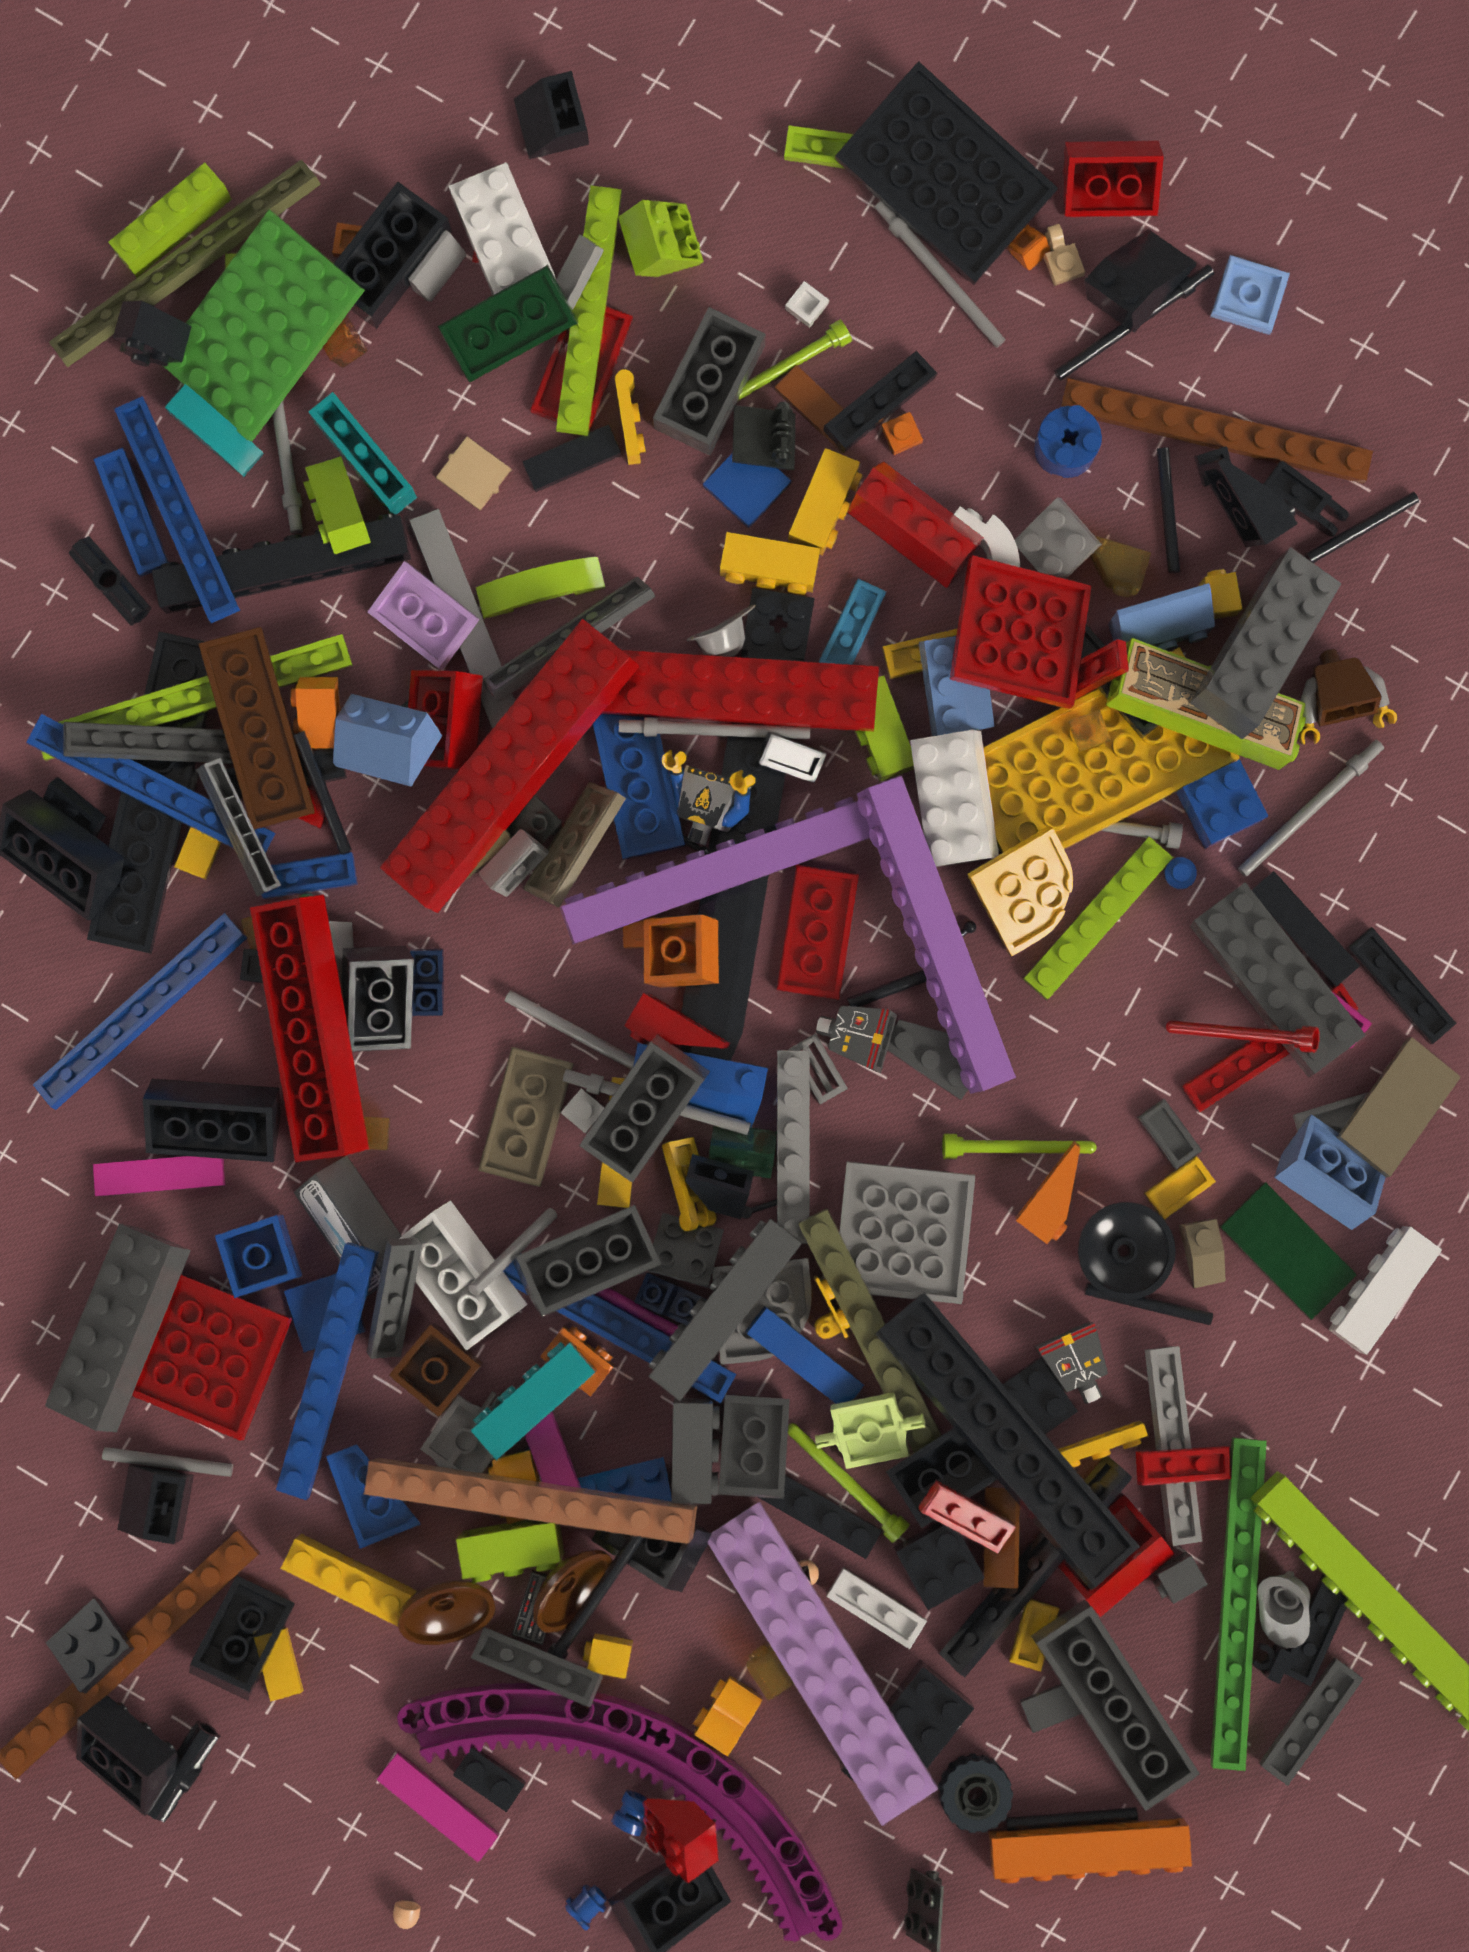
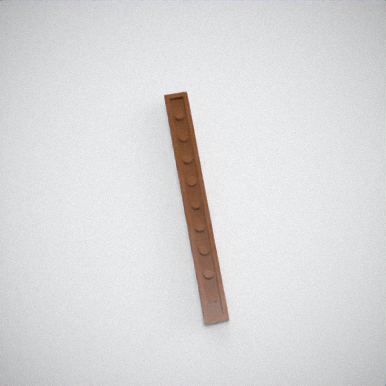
M1069 378L1066 381L1060 406L1080 405L1092 414L1097 421L1214 449L1227 446L1228 452L1277 464L1282 460L1294 468L1361 484L1367 481L1373 455L1372 450Z
M240 1529L234 1532L125 1634L135 1649L86 1694L80 1693L74 1683H72L0 1750V1763L15 1780L77 1724V1719L113 1691L260 1554L259 1550Z

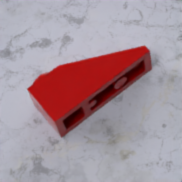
M649 993L642 994L624 1025L632 1031L630 1036L642 1044H647L648 1041L651 1042L656 1035H659L670 1044L713 1048H728L730 1042Z

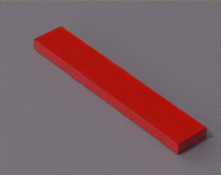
M1342 982L1337 987L1330 988L1331 991L1355 1010L1359 1009ZM1249 1041L1181 1087L1198 1113H1200L1289 1055V1052L1282 1043Z

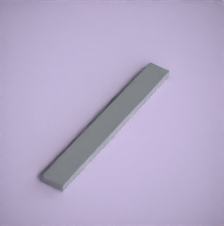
M437 509L409 521L434 583L480 619L461 644L460 649L470 673L482 675L484 679L502 666L441 513ZM482 682L481 701L492 729L515 702L513 693L498 702Z

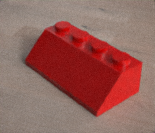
M884 461L873 467L856 492L847 512L946 588L950 586L984 539L983 536Z

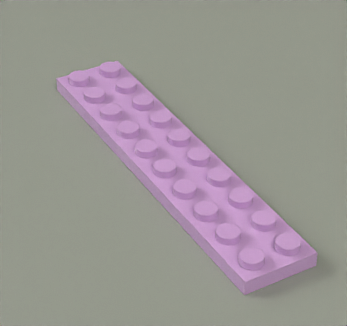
M761 1502L753 1505L712 1532L707 1543L880 1824L883 1826L938 1790V1786Z

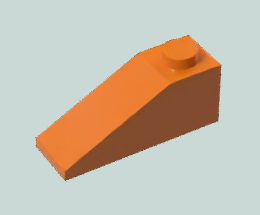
M1073 1141L1016 1215V1221L1046 1244L1052 1238L1057 1241L1067 1228L1064 1222L1068 1216L1080 1153V1145Z

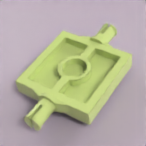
M893 1392L831 1405L830 1411L834 1422V1430L831 1433L815 1435V1442L818 1449L836 1445L843 1455L846 1469L909 1457L910 1450L906 1433L908 1430L925 1428V1420L923 1414L904 1418L898 1409Z

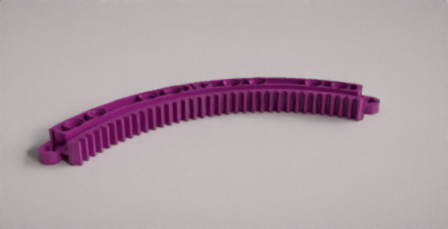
M495 1683L452 1689L409 1701L400 1709L397 1717L399 1727L406 1733H416L421 1747L419 1750L420 1755L428 1763H431L434 1759L435 1752L440 1759H444L448 1749L452 1756H456L460 1746L465 1754L470 1752L472 1744L475 1745L479 1752L482 1751L485 1742L488 1743L491 1750H494L498 1741L501 1742L503 1749L508 1748L510 1741H514L516 1749H520L523 1741H527L529 1749H533L536 1741H539L542 1750H546L549 1742L553 1743L555 1752H558L561 1745L565 1744L567 1754H571L573 1749L578 1747L579 1755L582 1757L587 1750H591L593 1760H596L599 1754L602 1753L604 1754V1763L606 1764L614 1757L616 1758L617 1768H620L625 1762L628 1763L629 1773H632L639 1767L640 1778L642 1779L651 1773V1783L653 1785L662 1779V1790L666 1791L673 1786L674 1798L685 1794L684 1801H695L711 1819H714L716 1831L723 1828L722 1839L724 1841L731 1838V1849H739V1859L741 1861L747 1859L748 1871L754 1870V1880L756 1882L761 1881L762 1893H767L768 1904H773V1914L778 1916L779 1928H783L784 1941L797 1942L800 1941V1936L815 1932L816 1936L822 1940L830 1941L837 1938L841 1933V1915L828 1882L803 1837L776 1801L738 1763L669 1717L625 1699L599 1692L596 1693L589 1710L584 1714H579L572 1708L573 1700L531 1683ZM492 1694H498L502 1697L504 1706L498 1709L490 1707L487 1697ZM453 1699L460 1700L465 1706V1711L460 1714L453 1713L449 1709L448 1702ZM423 1706H426L424 1716L417 1720V1725H413L412 1721L406 1722L405 1717L409 1713L408 1709H412L414 1713H420L423 1710ZM615 1709H621L627 1714V1720L620 1724L615 1723L610 1719V1712ZM647 1720H650L651 1725L647 1735L643 1734L646 1729ZM661 1728L667 1729L666 1736H663L661 1740H657L655 1731L659 1732ZM697 1751H705L710 1755V1760L706 1764L699 1765L693 1760L692 1756ZM729 1775H736L742 1782L739 1787L730 1789L724 1785L723 1781ZM786 1841H793L798 1845V1849L792 1854L784 1853L780 1847ZM811 1875L818 1879V1883L813 1888H805L800 1883L802 1878ZM826 1913L830 1920H836L832 1924L833 1929L831 1931H827L825 1926H818L822 1924V1916Z

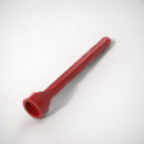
M1169 1021L1166 1024V1030L1169 1033L1294 1044V1047L1300 1048L1301 1052L1316 1053L1320 1038L1318 1027L1303 1026L1295 1031L1183 1021Z

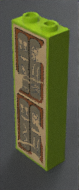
M1131 638L1126 643L1129 671L1112 680L1106 706L1280 770L1296 759L1299 752V744H1297L1298 735L1306 721V718L1303 716L1304 702L1278 693L1260 725L1244 739H1240L1190 704L1211 667Z

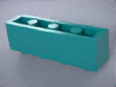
M334 392L308 411L314 423L390 514H398L417 498L413 487Z
M560 1342L546 1354L551 1359L542 1368L536 1363L522 1376L526 1381L517 1390L511 1385L497 1398L501 1402L498 1407L492 1412L487 1407L473 1419L476 1426L470 1431L496 1460L596 1372V1369L572 1342L566 1346Z

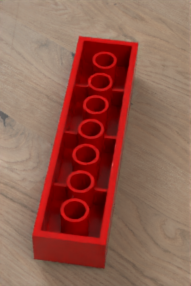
M324 895L299 897L250 907L295 1162L345 1156L369 1150Z

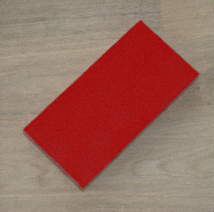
M607 306L588 433L591 432L633 322L632 315ZM570 328L561 332L558 336L530 409L531 413L557 422Z
M796 865L776 991L833 1000L840 999L859 874Z

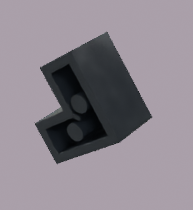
M142 300L123 301L113 338L122 342L120 352L130 356L131 362L148 367L150 363L168 366V363L183 361L192 326Z

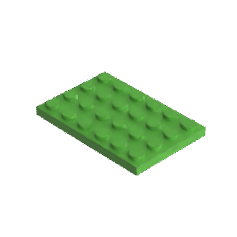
M268 210L186 322L192 328L183 361L168 363V366L163 367L184 385H188L237 428V432L246 440L253 441L365 290L275 212Z

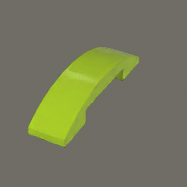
M589 557L553 563L514 573L478 586L476 591L483 618L486 619L513 612L514 608L560 596L575 593L576 596L604 589L605 584L598 557Z

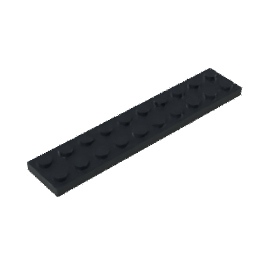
M159 631L144 695L208 676L199 648V643L206 641ZM208 711L166 723L159 727L204 729ZM131 759L190 789L196 762ZM123 792L120 795L109 847L125 858L121 879L93 919H91L87 940L152 954L182 822Z
M925 1292L875 1333L1090 1590L1096 1588L1140 1547Z

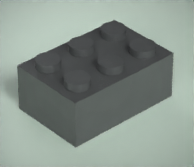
M674 1398L672 1503L711 1504L712 1495H718L719 1472H712V1462H719V1439H713V1429H719V1406H713L712 1398H682L681 1401Z

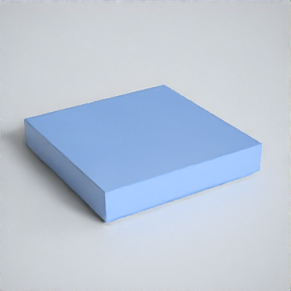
M1230 255L1210 317L1270 335L1290 273Z

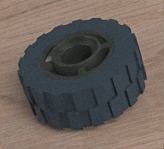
M969 1754V1756L965 1757L962 1755L956 1761L948 1764V1768L941 1774L942 1779L938 1784L940 1794H938L939 1801L948 1819L961 1830L966 1829L970 1833L977 1831L984 1833L988 1832L987 1830L991 1828L995 1829L998 1827V1824L1007 1818V1813L1012 1807L1011 1799L1013 1798V1791L1010 1787L1012 1785L1004 1770L995 1760H990L985 1755L978 1756L976 1754ZM973 1787H982L983 1793L978 1799L972 1800L968 1798V1793Z

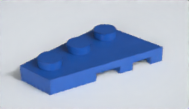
M357 1444L326 1456L360 1549L421 1524L402 1500L364 1494L370 1460Z
M664 1457L578 1478L581 1488L672 1502V1493Z

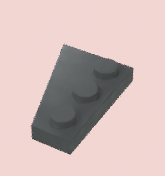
M898 1020L894 1026L887 1051L959 1100L968 1091L960 1077L961 1068L958 1060L950 1051L948 1034Z

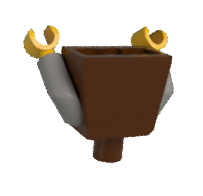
M1329 649L1320 654L1319 659L1322 665L1314 668L1313 676L1306 681L1300 699L1301 702L1305 703L1303 716L1306 718L1304 728L1298 736L1301 744L1305 745L1304 736L1307 731H1311L1314 734V744L1320 740V733L1314 728V723L1316 722L1321 727L1373 714V723L1378 728H1384L1382 720L1384 714L1387 715L1389 724L1396 722L1397 714L1387 707L1390 701L1384 679L1367 666H1363L1358 658L1353 657L1341 660L1336 649Z

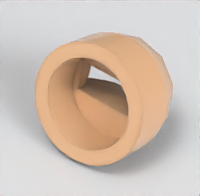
M807 1559L799 1561L798 1563L801 1568L808 1566L810 1583L814 1585L819 1577L817 1565Z
M411 1901L395 1902L393 1918L397 1926L403 1929L413 1927L418 1921L421 1906Z

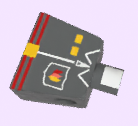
M840 1006L836 1019L820 1016L816 1033L831 1037L829 1050L875 1072L881 1073L897 1014L887 1009Z
M1088 1321L1034 1346L1065 1392L1078 1388L1085 1404L1102 1397L1096 1379L1108 1374L1094 1322Z

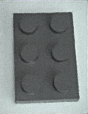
M725 1395L718 1494L784 1499L790 1399Z

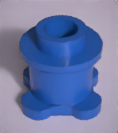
M585 1884L582 1887V1892L575 1899L569 1897L566 1900L565 1909L587 1931L590 1928L589 1923L597 1913L606 1910L604 1902L607 1901V1898L596 1885L590 1887Z

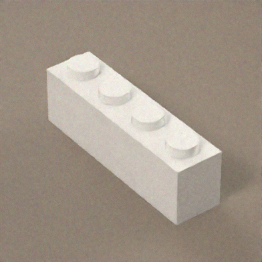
M1402 1226L1401 1229L1396 1228L1389 1235L1386 1241L1389 1246L1382 1255L1377 1254L1367 1267L1370 1272L1363 1281L1358 1280L1349 1292L1351 1298L1345 1307H1338L1330 1318L1332 1325L1328 1330L1359 1353L1366 1355L1369 1353L1442 1251L1441 1248L1412 1227Z

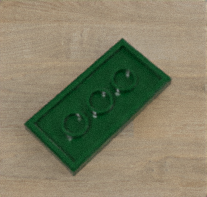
M546 265L443 322L438 328L470 383L576 325L579 321L552 271Z
M1266 1182L1258 1187L1219 1226L1309 1320H1312L1357 1276Z

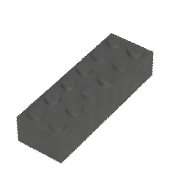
M1291 547L1287 549L1270 567L1190 704L1240 739H1244L1262 722L1342 583Z
M1246 882L1195 919L1190 925L1191 929L1270 1029L1295 1031L1303 1026L1318 1027L1320 1038L1316 1053L1301 1052L1300 1048L1294 1047V1044L1282 1043L1308 1078L1366 1036Z
M771 1218L767 1223L763 1220L759 1221L749 1234L754 1240L747 1249L742 1245L729 1260L733 1264L727 1274L722 1271L718 1274L709 1287L713 1290V1293L707 1300L703 1297L698 1300L689 1312L693 1317L689 1324L685 1326L681 1323L669 1338V1341L673 1343L667 1352L661 1348L648 1365L652 1369L649 1377L679 1401H681L802 1244Z
M119 1223L45 1407L95 1431H118L190 1254V1249L140 1227Z
M1085 1600L1081 1601L1031 1635L1145 1811L1200 1775L1089 1603Z

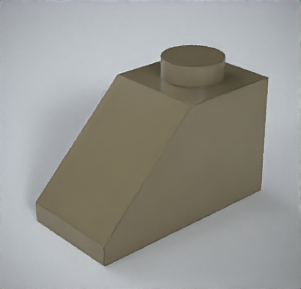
M1209 1218L1178 1225L1193 1288L1225 1282L1224 1248L1217 1219Z

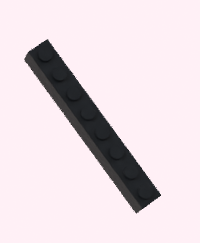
M383 514L376 517V521L365 523L371 543L334 554L330 542L324 544L318 529L314 531V535L302 537L300 534L289 535L283 538V542L271 544L270 541H262L253 544L251 549L241 551L239 548H231L222 551V555L216 556L235 599L412 559L404 523L400 515L395 516L394 514ZM168 562L160 565V569L152 570L159 607L166 614L202 606L184 564Z

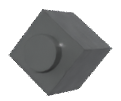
M1187 1551L1155 1570L1154 1574L1157 1579L1152 1581L1162 1599L1168 1597L1173 1604L1208 1585L1192 1555Z

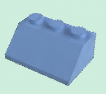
M1204 584L1117 610L1108 623L1113 641L1119 639L1127 643L1131 638L1169 651L1178 647L1177 642L1188 639L1189 643H1196L1208 638L1207 633H1210L1215 627L1210 584Z
M956 636L919 642L932 736L995 727L990 690L949 680Z
M351 694L335 719L333 764L343 769L412 786L441 739L442 734L426 712Z
M1311 1114L1281 1154L1274 1178L1353 1230L1376 1214L1386 1177L1336 1137L1339 1134L1337 1131Z

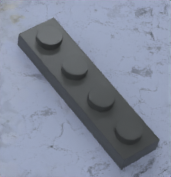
M418 1238L387 1239L366 1351L371 1359L401 1357L422 1243Z
M485 1627L471 1657L475 1661L587 1707H591L603 1678L601 1674Z
M1334 1657L1259 1764L1288 1786L1363 1681V1678Z

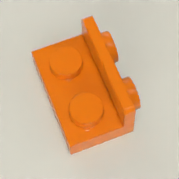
M564 1325L540 1357L548 1362L551 1359L546 1354L560 1342L565 1346L572 1342L596 1369V1372L579 1387L591 1397L615 1366L610 1361L613 1356L599 1345L595 1349L585 1342L588 1336L574 1325L570 1329Z

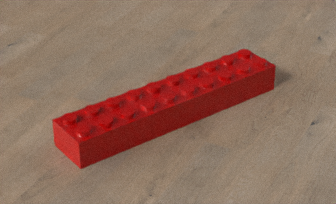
M582 619L384 861L380 869L425 908L438 913L640 666L587 621Z

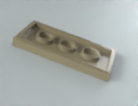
M589 782L548 847L549 854L537 865L524 886V890L559 908L626 798L618 792Z
M1413 1037L1407 1038L1336 1138L1384 1177H1391L1461 1076Z
M515 1047L511 1048L478 1171L541 1187L569 1083L563 1082V1076L566 1069L573 1070L574 1063Z

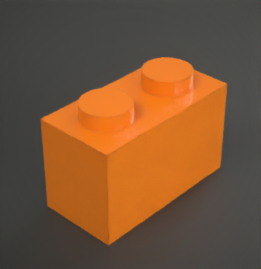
M300 677L296 688L291 689V706L297 707V718L293 720V734L305 731L311 748H334L335 719L340 712L338 677Z

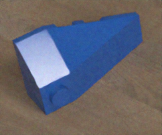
M637 1043L633 1066L648 1045ZM682 1051L710 1071L688 1105L750 1122L749 1129H751L762 1101L768 1068Z

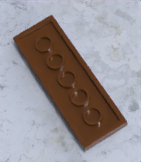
M262 627L199 643L243 800L254 830L314 814V806Z

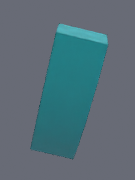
M186 384L165 406V409L174 419L193 433L200 442L243 477L264 455L253 442L246 440L237 432V428Z

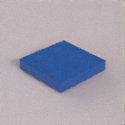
M731 454L703 483V487L749 529L791 485L792 481L778 468L733 463Z
M336 1274L284 1291L303 1352L316 1349ZM362 1315L356 1335L366 1332Z

